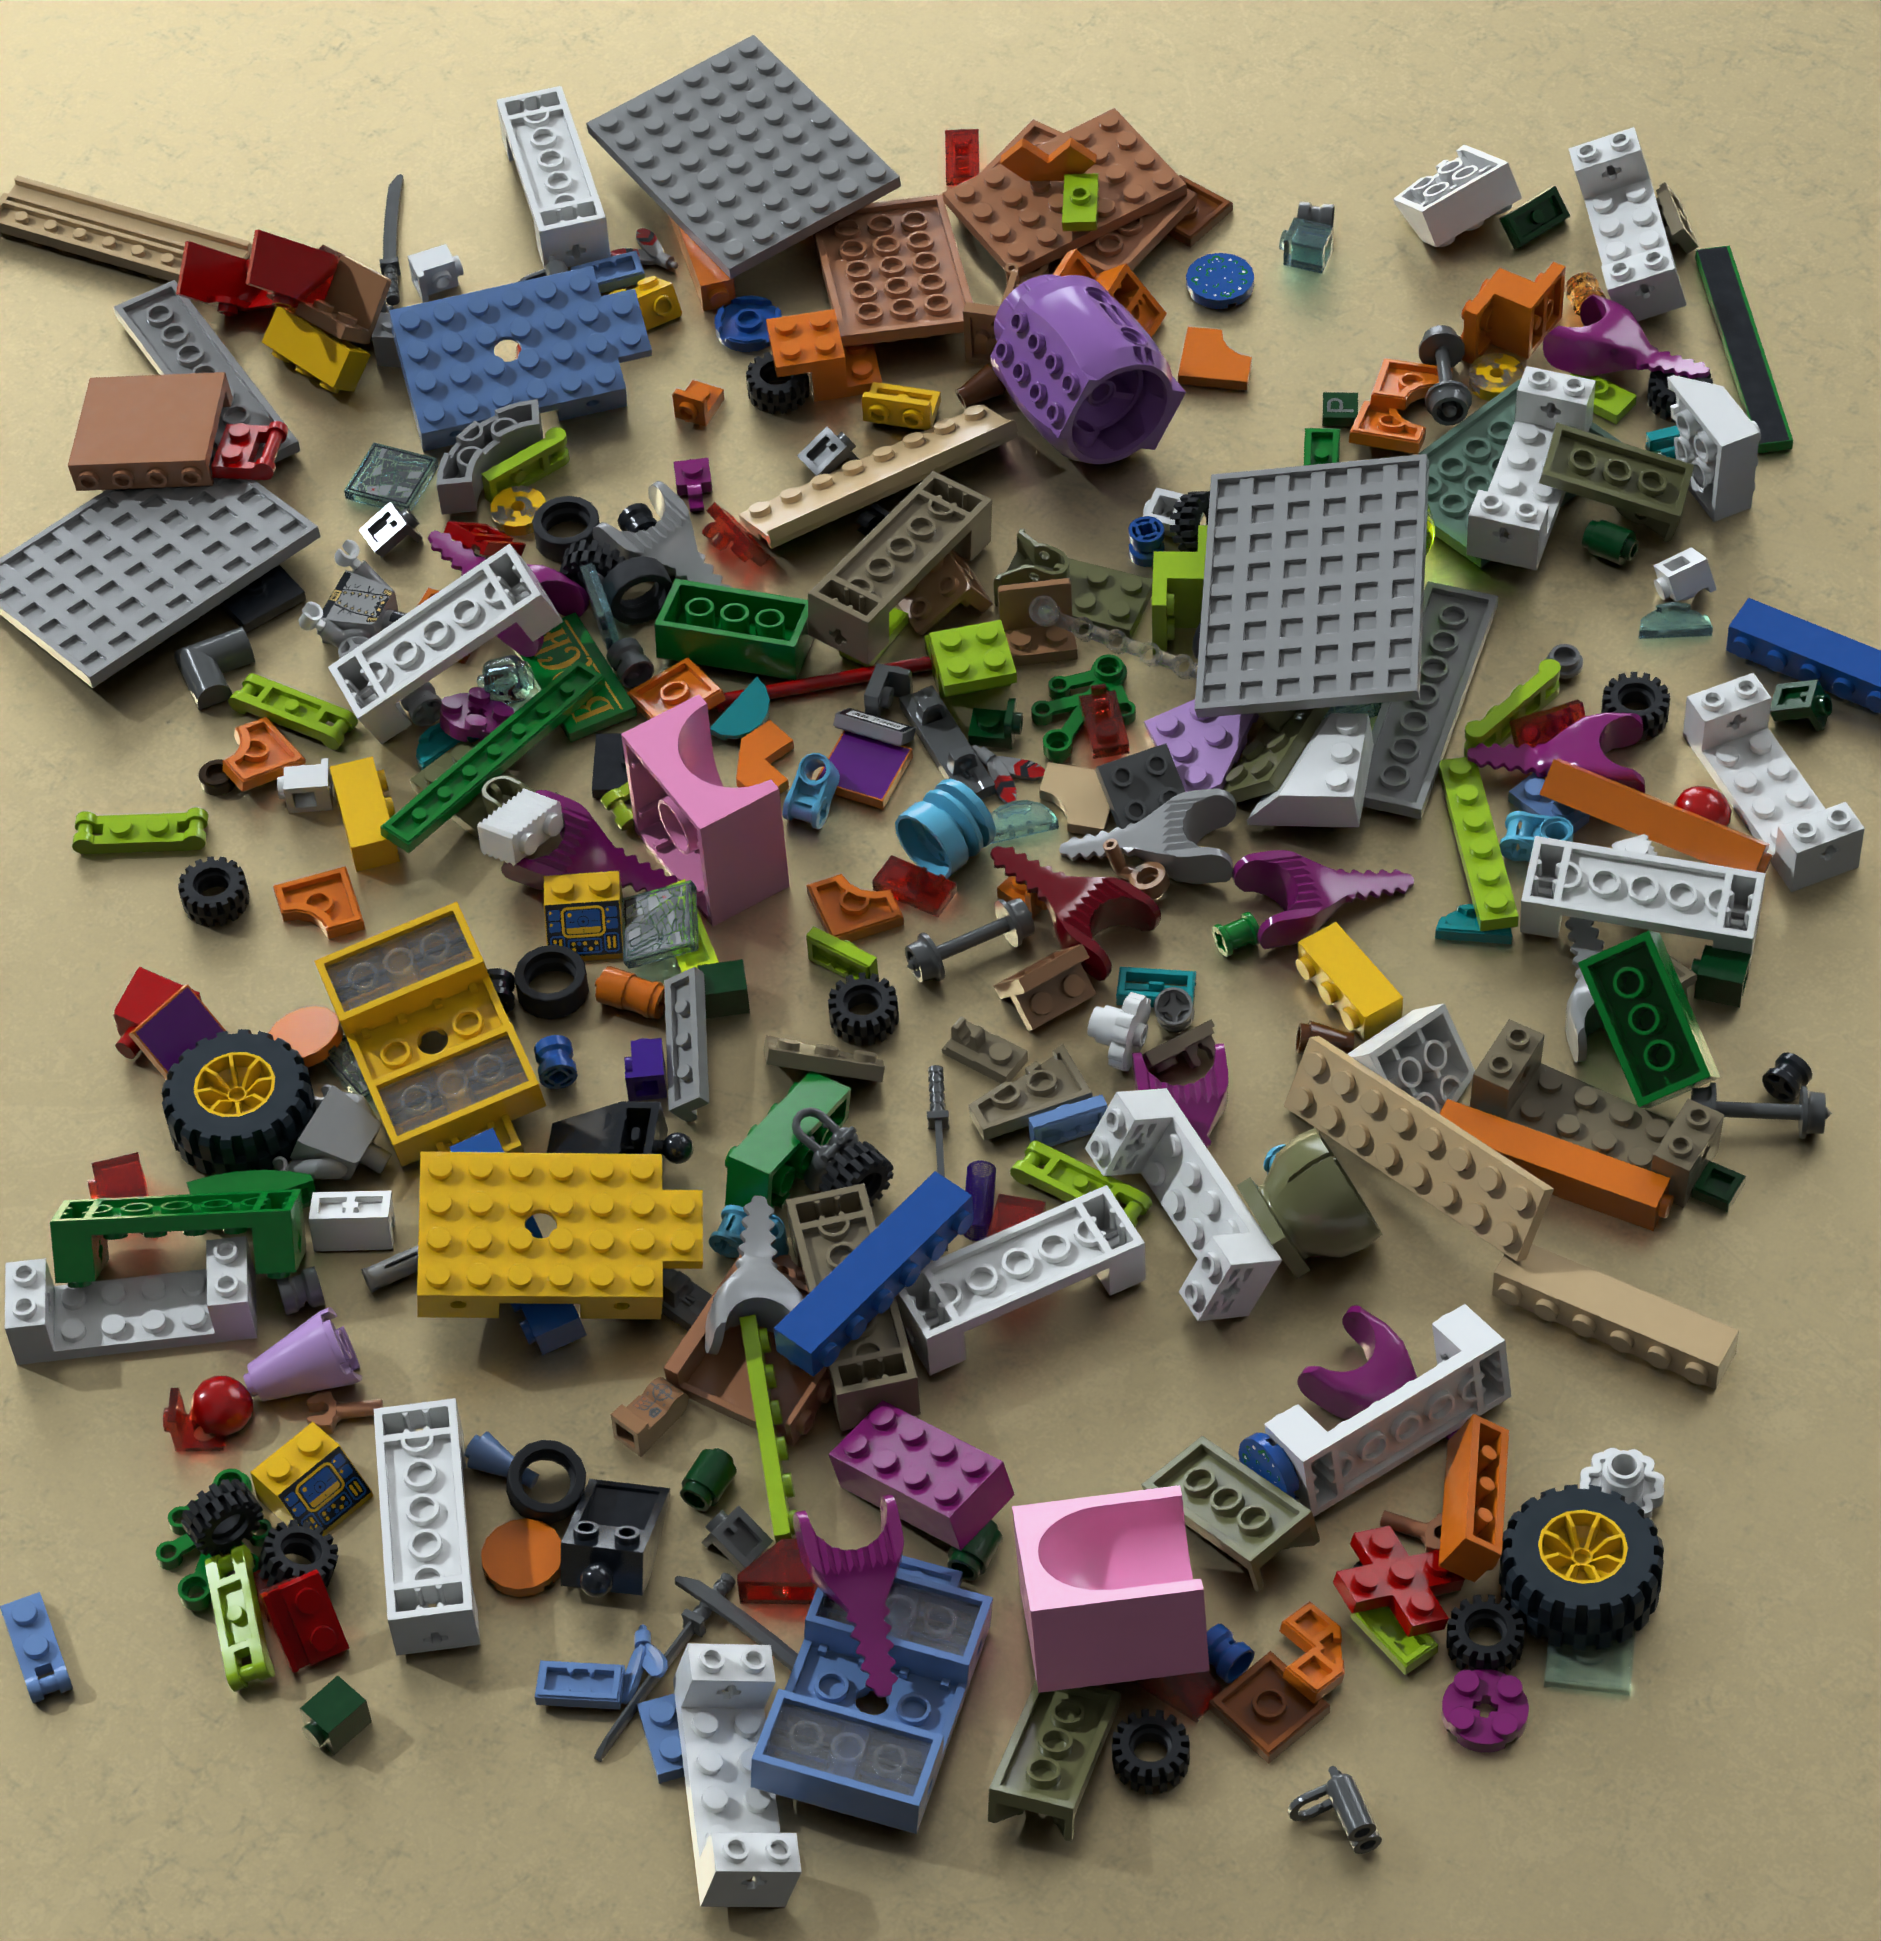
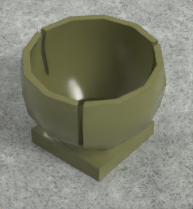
M1316 1128L1297 1135L1276 1154L1264 1184L1258 1186L1249 1177L1237 1185L1271 1245L1296 1278L1310 1271L1305 1262L1309 1256L1343 1258L1367 1248L1382 1235L1378 1224L1336 1156L1332 1158L1334 1156L1332 1150Z

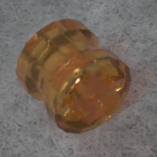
M1582 272L1572 276L1564 286V292L1568 300L1571 301L1575 314L1579 316L1581 304L1590 295L1595 294L1606 298L1602 289L1599 288L1595 275L1589 272Z

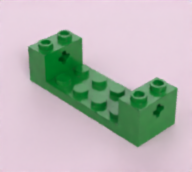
M302 1189L64 1200L50 1220L55 1284L67 1283L70 1288H83L90 1286L92 1282H96L109 1260L107 1240L122 1239L127 1237L128 1233H143V1236L146 1238H158L166 1236L167 1232L183 1231L185 1236H199L206 1234L207 1230L223 1229L225 1234H240L246 1232L247 1228H252L256 1274H267V1277L271 1279L286 1278L291 1276V1273L297 1271L306 1252Z

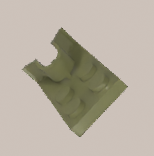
M1556 423L1539 483L1614 506L1622 516L1637 524L1648 526L1664 538L1663 541L1668 542L1672 539L1681 518L1694 465Z
M1025 529L1018 531L1017 552L1007 571L998 574L993 582L995 606L999 607V586L1069 578L1071 581L1073 626L1131 640L1151 599L1153 579L1070 559L1058 548L1038 543L1025 533Z
M1330 707L1257 713L1265 723L1254 740L1242 751L1243 757L1237 767L1232 769L1226 776L1227 782L1223 790L1232 794L1236 803L1278 791Z
M468 740L467 742L460 741L410 779L412 789L418 794L421 793L474 748L475 745ZM506 770L500 776L487 781L483 785L482 791L450 819L479 840L477 829L479 822H482L484 818L487 819L489 814L492 815L493 811L498 810V807L502 808L503 803L507 804L508 799L512 800V797L517 796L518 792L521 793L523 788L532 792L538 790L531 789Z
M1204 1436L1197 1439L1141 1484L1143 1490L1180 1485L1185 1524L1248 1568L1254 1590L1257 1592L1263 1588L1261 1566L1282 1549L1314 1546L1320 1542L1313 1513L1310 1509Z
M1035 1681L989 1787L988 1822L997 1823L1012 1816L1021 1815L1024 1810L1052 1816L1053 1823L1058 1826L1064 1839L1072 1842L1074 1839L1075 1814L1119 1709L1121 1692L1088 1686L1038 1693L1037 1682Z

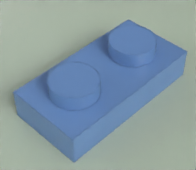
M1535 773L1529 775L1509 791L1508 802L1519 810L1531 814L1564 817L1571 821L1573 834L1589 822L1590 815L1539 795L1545 779L1537 777Z
M675 1694L637 1703L658 1782L663 1783L685 1777Z

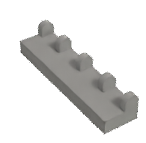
M696 967L664 980L668 1105L671 1113L686 1122L696 1120V1109L709 1104L704 973Z

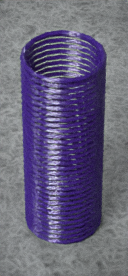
M983 1160L974 1161L967 1166L965 1191L972 1195L974 1220L971 1227L963 1235L973 1241H980L992 1234L996 1167L992 1163Z

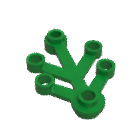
M1111 654L1102 655L1095 660L1090 671L1066 677L1055 676L1051 678L1048 682L1049 696L1053 700L1037 701L1032 705V721L1041 726L1050 724L1053 721L1054 715L1074 710L1062 729L1050 730L1043 737V753L1050 761L1062 763L1068 759L1073 751L1072 740L1090 714L1097 729V745L1103 750H1112L1118 746L1119 731L1116 727L1112 726L1101 701L1106 690H1108L1115 704L1114 720L1120 725H1129L1135 721L1136 707L1133 702L1128 700L1122 686L1127 678V668L1119 657ZM1090 686L1087 692L1070 696L1071 689ZM1127 711V712H1129V713H1127V714H1122V713H1120V712ZM1110 736L1113 738L1105 739L1103 737Z
M237 1469L223 1470L217 1474L213 1481L219 1487L222 1480L228 1479L231 1483L233 1479H238L246 1484L251 1493L253 1492L249 1477ZM187 1505L175 1507L168 1514L171 1531L183 1536L174 1541L163 1542L157 1547L156 1557L160 1567L163 1569L172 1570L177 1568L183 1561V1555L196 1548L184 1530L182 1523H175L177 1519L182 1518L184 1510H190ZM264 1518L259 1521L261 1526L258 1530H267L266 1533L257 1536L254 1533L258 1530H251L254 1536L250 1539V1542L257 1547H263L265 1537L272 1528L271 1523ZM235 1546L230 1547L229 1554H231V1550L235 1548ZM169 1552L176 1553L172 1558H163ZM201 1553L195 1572L182 1578L178 1584V1594L181 1603L189 1610H204L212 1602L205 1567V1560L212 1557L210 1554L206 1556ZM251 1553L255 1565L252 1569L255 1581L260 1577L261 1569H258L259 1557ZM197 1593L203 1594L200 1597L191 1598L193 1595Z

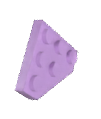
M1194 699L1144 721L1146 730L1155 747L1167 743L1185 792L1224 788L1227 782L1226 776L1233 764H1237L1248 741V732L1252 724L1257 722L1259 715L1252 713L1197 718L1194 709Z

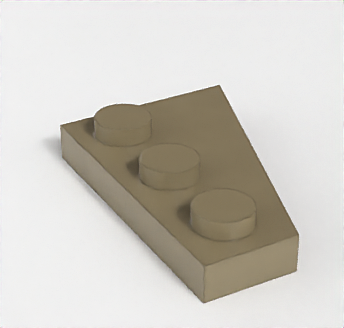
M768 1035L765 1037L763 1051L766 1064L883 1082L885 1066L883 1060L877 1059L876 1053L855 1050L854 1054L839 1051V1048L830 1045L816 1044L815 1046L792 1039Z
M1064 1044L1054 1049L1053 1057L1042 1064L1036 1061L1026 1067V1074L1013 1083L1003 1082L969 1104L970 1117L984 1141L1029 1126V1117L1054 1110L1064 1104H1073L1093 1097L1092 1091Z

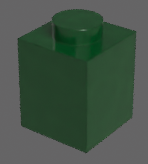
M1705 945L1701 960L1694 958L1691 971L1697 974L1694 998L1740 1008L1748 980L1751 954Z
M743 959L697 965V968L704 973L706 1019L750 1013Z
M336 1676L300 1708L305 1725L302 1727V1731L316 1747L323 1745L334 1755L372 1722L367 1701L339 1676Z

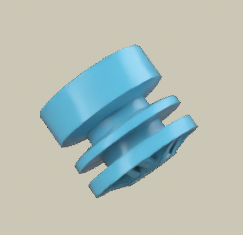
M951 778L942 780L936 785L934 790L926 793L923 801L915 802L898 816L895 822L897 837L909 858L925 873L940 880L948 879L966 864L969 857L976 856L982 848L987 847L996 837L995 823L984 802L972 789L962 782Z

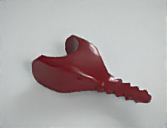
M996 846L990 852V856L994 860V868H1005V876H1016V884L1027 885V893H1037L1038 900L1046 904L1061 949L1083 944L1090 958L1082 961L1081 965L1085 972L1097 981H1104L1112 971V963L1109 956L1093 940L1097 933L1114 926H1128L1141 931H1151L1161 921V911L1155 901L1123 879L1115 877L1066 876L1064 872H1053L1051 866L1041 867L1039 860L1028 861L1025 853L1015 854L1013 847L1003 848Z

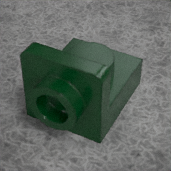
M1818 679L1776 685L1770 706V714L1774 721L1809 718L1816 731L1824 730L1827 718L1832 713V701L1830 696L1825 694Z
M1016 698L1008 699L1006 711L973 708L968 732V742L971 746L1013 748L1015 734L1021 735L1023 727V713L1017 712Z

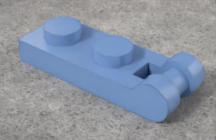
M40 1592L0 1606L32 1703L44 1700V1695L60 1690L61 1693L72 1690L73 1686ZM54 1671V1674L38 1679L39 1676Z

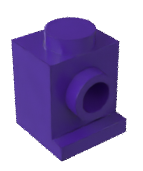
M641 1038L631 1041V1057H624L628 1100L644 1101L667 1098L662 1038Z

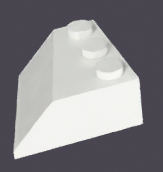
M1463 145L1456 150L1459 157L1450 162L1443 160L1436 166L1438 173L1434 176L1420 178L1393 200L1423 242L1434 247H1444L1454 242L1457 235L1464 231L1479 228L1484 224L1485 219L1494 214L1507 212L1513 207V203L1522 199L1508 162Z
M1675 375L1667 377L1668 389L1676 394V404L1670 406L1671 418L1676 421L1680 436L1674 438L1676 459L1694 465L1688 490L1713 522L1750 509L1753 492L1755 491L1754 480L1756 467L1758 466L1757 454L1759 441L1761 440L1759 426L1755 421H1751L1723 386Z
M1331 713L1323 719L1279 790L1262 795L1248 817L1247 825L1359 827L1374 746L1369 714Z
M1445 1003L1412 1010L1348 1053L1349 1056L1438 1114L1447 1099L1455 1102L1458 1101L1473 1079L1475 1072Z

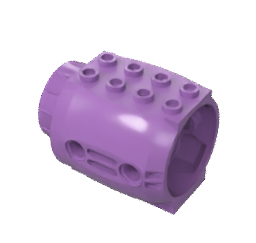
M1052 274L1040 275L1016 287L1004 299L997 311L994 321V333L997 343L990 356L992 368L1027 420L1057 451L1075 461L1090 464H1107L1126 458L1141 448L1156 449L1186 391L1172 376L1170 366L1154 340L1133 315L1113 298L1099 282L1080 275L1062 277Z

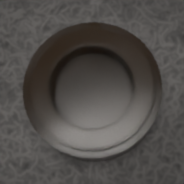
M222 759L207 762L199 771L201 788L209 795H224L232 791L236 786L223 772Z

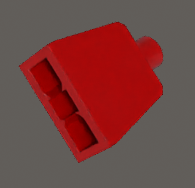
M142 967L136 970L113 1014L118 1034L121 1036L115 1044L120 1054L129 1059L135 1058L141 1049L129 1036V1033L184 985ZM193 990L201 1000L200 992Z

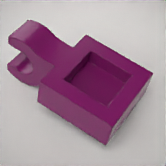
M700 458L673 462L677 495H688L690 512L704 510L702 493L713 492L709 459Z

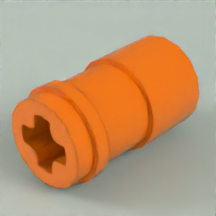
M607 966L595 981V997L598 1003L623 1011H633L642 1014L648 1019H660L665 1013V989L662 982H652L637 977L634 973L612 966Z

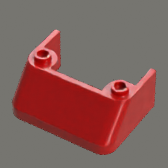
M259 229L254 232L250 259L247 260L186 241L176 295L217 307V312L226 316H237L238 312L270 307L291 309L293 304L301 303L336 272L339 257Z

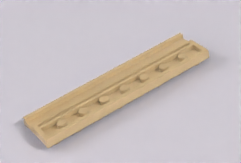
M18 175L14 179L15 186L11 191L3 193L0 197L1 233L168 281L175 280L178 283L186 241H191L246 260L251 255L252 244L250 241Z
M985 405L968 407L961 415L952 419L939 420L932 428L923 432L908 434L901 442L892 446L879 447L873 451L872 455L861 460L848 461L842 465L841 469L829 474L817 475L812 478L811 482L801 487L786 489L781 492L780 496L772 500L757 502L751 505L749 510L738 514L741 526L759 540L766 539L768 546L772 549L924 480L932 471L940 473L1017 438L1018 429L1016 421L1013 419L1007 420Z

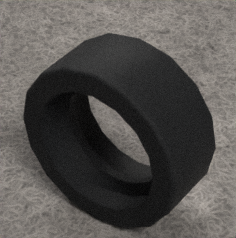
M563 496L545 502L536 510L532 520L536 548L544 557L554 562L562 563L564 553L567 548L570 549L571 544L576 542L579 545L580 540H587L588 545H591L592 540H594L593 528L600 523L598 510L591 502L581 497ZM574 521L588 526L583 532L572 537H554L547 533L552 526L561 522Z
M641 556L625 560L610 570L603 580L601 591L612 616L616 620L624 624L637 625L658 617L673 584L661 562L655 558ZM643 582H655L652 588L644 595L635 599H621L625 592L633 586Z
M558 945L538 947L524 955L518 962L514 972L518 1001L525 1011L535 1017L545 1019L565 1017L579 1009L585 1002L589 992L585 962L577 952L568 947ZM548 971H562L574 977V981L567 988L555 993H541L529 987L530 982L536 976Z
M539 1440L529 1443L515 1454L508 1469L506 1492L510 1504L524 1518L543 1521L548 1524L563 1520L573 1513L579 1504L585 1490L586 1471L581 1458L576 1452L561 1442ZM546 1460L563 1466L570 1477V1489L567 1495L555 1503H540L530 1498L524 1492L522 1475L526 1467L531 1463Z

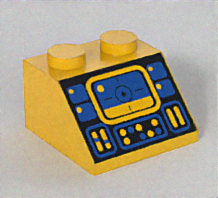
M619 871L544 876V915L547 946L558 945L568 947L577 952L583 961L625 958L624 899Z
M311 1422L250 1472L257 1499L280 1520L284 1521L287 1526L290 1520H297L298 1526H303L304 1521L311 1522L310 1529L313 1530L319 1525L324 1528L323 1537L373 1497L372 1490L341 1446L314 1422Z

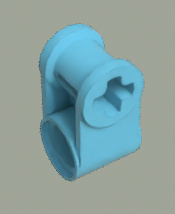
M811 753L802 758L792 787L783 804L782 815L784 819L792 820L796 818L811 823L813 828L821 829L823 827L840 778L838 769L826 756L821 753ZM826 767V773L821 779L812 780V774L817 768Z
M1514 811L1506 817L1505 827L1507 832L1506 836L1501 839L1499 846L1505 858L1512 861L1530 862L1535 836L1573 842V825L1571 821L1561 816H1545L1525 811ZM1519 822H1522L1521 829L1518 826ZM1517 844H1519L1520 847L1518 851L1516 850Z
M726 1205L721 1212L722 1222L718 1230L713 1232L709 1238L710 1247L718 1254L728 1258L739 1257L740 1254L737 1249L744 1243L740 1238V1234L746 1230L741 1221L744 1217L748 1216L743 1210L744 1207ZM772 1215L769 1218L775 1223V1226L770 1232L776 1237V1240L771 1246L778 1252L774 1258L781 1255H789L784 1222L780 1217Z

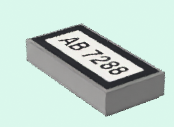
M852 708L837 712L833 723L835 728L899 747L914 740L916 727Z

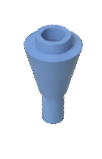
M488 1431L481 1437L475 1435L468 1444L464 1454L465 1457L469 1458L467 1462L468 1468L506 1478L509 1466L514 1458ZM526 1467L522 1475V1484L532 1489L539 1478V1474Z

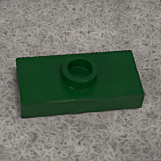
M1553 186L1500 217L1499 220L1513 248L1516 249L1569 218L1570 214L1556 186Z

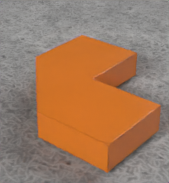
M1022 138L1001 155L1000 164L1025 181H1064V174H1083L1096 164L1097 155L1073 138L1068 139L1050 155Z
M768 720L741 738L736 775L738 788L757 785L771 779L779 788L780 794L789 789L788 779L771 764L794 749L793 739L771 720Z
M1309 1601L1283 1620L1279 1631L1305 1652L1304 1655L1285 1668L1282 1678L1314 1704L1342 1683L1345 1669L1341 1651V1626Z

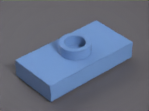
M636 250L571 267V270L593 266L600 293L635 285L638 281L645 278V272Z
M1101 1094L1073 1104H1064L1054 1110L1029 1117L1030 1143L1032 1141H1039L1051 1147L1092 1134L1107 1109V1103L1103 1095Z
M540 1660L534 1697L536 1705L620 1710L626 1674L625 1666Z

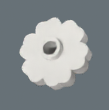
M1130 992L1123 1002L1122 1009L1106 1005L1104 1008L1096 1006L1091 1014L1087 1034L1090 1037H1094L1097 1043L1110 1046L1108 1065L1113 1068L1128 1072L1133 1066L1132 1053L1140 1052L1148 1034L1147 1021L1151 1012V1000L1146 996Z
M1609 1448L1604 1452L1594 1454L1591 1460V1467L1581 1470L1580 1489H1589V1485L1602 1487V1492L1611 1494L1613 1490L1625 1496L1627 1504L1634 1502L1644 1510V1519L1647 1517L1651 1519L1653 1508H1657L1663 1503L1665 1479L1661 1473L1654 1471L1655 1463L1651 1457L1643 1455L1636 1449L1620 1451L1617 1448Z

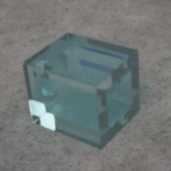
M1294 217L1289 230H1283L1280 238L1279 249L1284 251L1283 265L1323 274L1333 252L1334 226Z

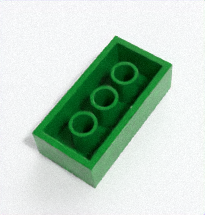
M676 578L654 624L657 658L676 661L689 658L695 664L797 680L814 640L813 637L808 635V600Z
M1654 931L1644 932L1578 962L1638 1108L1654 1107L1691 1091L1692 1088H1698L1721 1078L1660 933Z

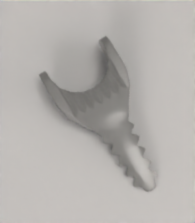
M656 481L648 488L651 504L661 519L655 526L648 528L646 531L640 530L636 533L619 531L604 522L599 523L593 528V539L599 541L598 546L603 547L604 543L610 544L609 550L618 549L620 551L619 557L624 556L626 560L641 556L655 558L664 565L669 576H676L677 579L731 587L721 583L723 578L721 575L713 574V565L704 563L705 555L698 552L686 504L661 481Z
M1213 788L1183 792L1172 797L1135 824L1130 823L1124 829L1116 827L1110 833L1102 830L1096 836L1087 833L1082 839L1073 836L1068 842L1060 845L1059 851L1062 857H1068L1071 861H1075L1080 856L1088 860L1094 855L1102 859L1107 856L1103 848L1104 842L1108 839H1115L1122 854L1125 853L1129 857L1137 856L1144 862L1161 863L1165 867L1168 877L1177 882L1192 884L1227 882L1231 879L1233 862L1230 855L1217 848L1200 847L1197 843L1206 834L1215 829L1226 827L1233 821L1236 816V801L1232 794L1223 789Z
M1570 917L1566 921L1565 926L1571 930L1568 934V939L1574 943L1570 948V951L1576 955L1572 964L1579 969L1575 973L1578 981L1570 994L1566 1006L1565 1032L1572 1057L1577 1063L1587 1059V1037L1589 1034L1594 1033L1598 1028H1604L1578 962L1602 952L1605 944L1603 940L1597 939L1599 929L1592 927L1594 921Z
M754 1196L751 1202L743 1208L744 1212L748 1215L741 1221L746 1230L740 1234V1238L744 1243L737 1249L742 1258H739L735 1263L737 1270L722 1284L714 1295L705 1326L706 1353L718 1354L724 1332L730 1327L740 1325V1317L756 1315L759 1327L767 1328L768 1332L774 1333V1327L803 1300L800 1291L777 1270L778 1265L772 1260L778 1253L771 1246L776 1240V1237L770 1232L773 1230L775 1223L769 1218L773 1215L774 1209L767 1204V1199L763 1196ZM789 1360V1364H790V1365H795V1366H797L796 1364H794L793 1362H791V1361Z

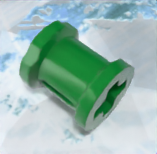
M1250 912L1243 913L1240 919L1224 926L1216 924L1212 927L1215 944L1219 952L1225 957L1231 956L1233 950L1250 943L1252 945L1260 944L1257 938L1259 926Z

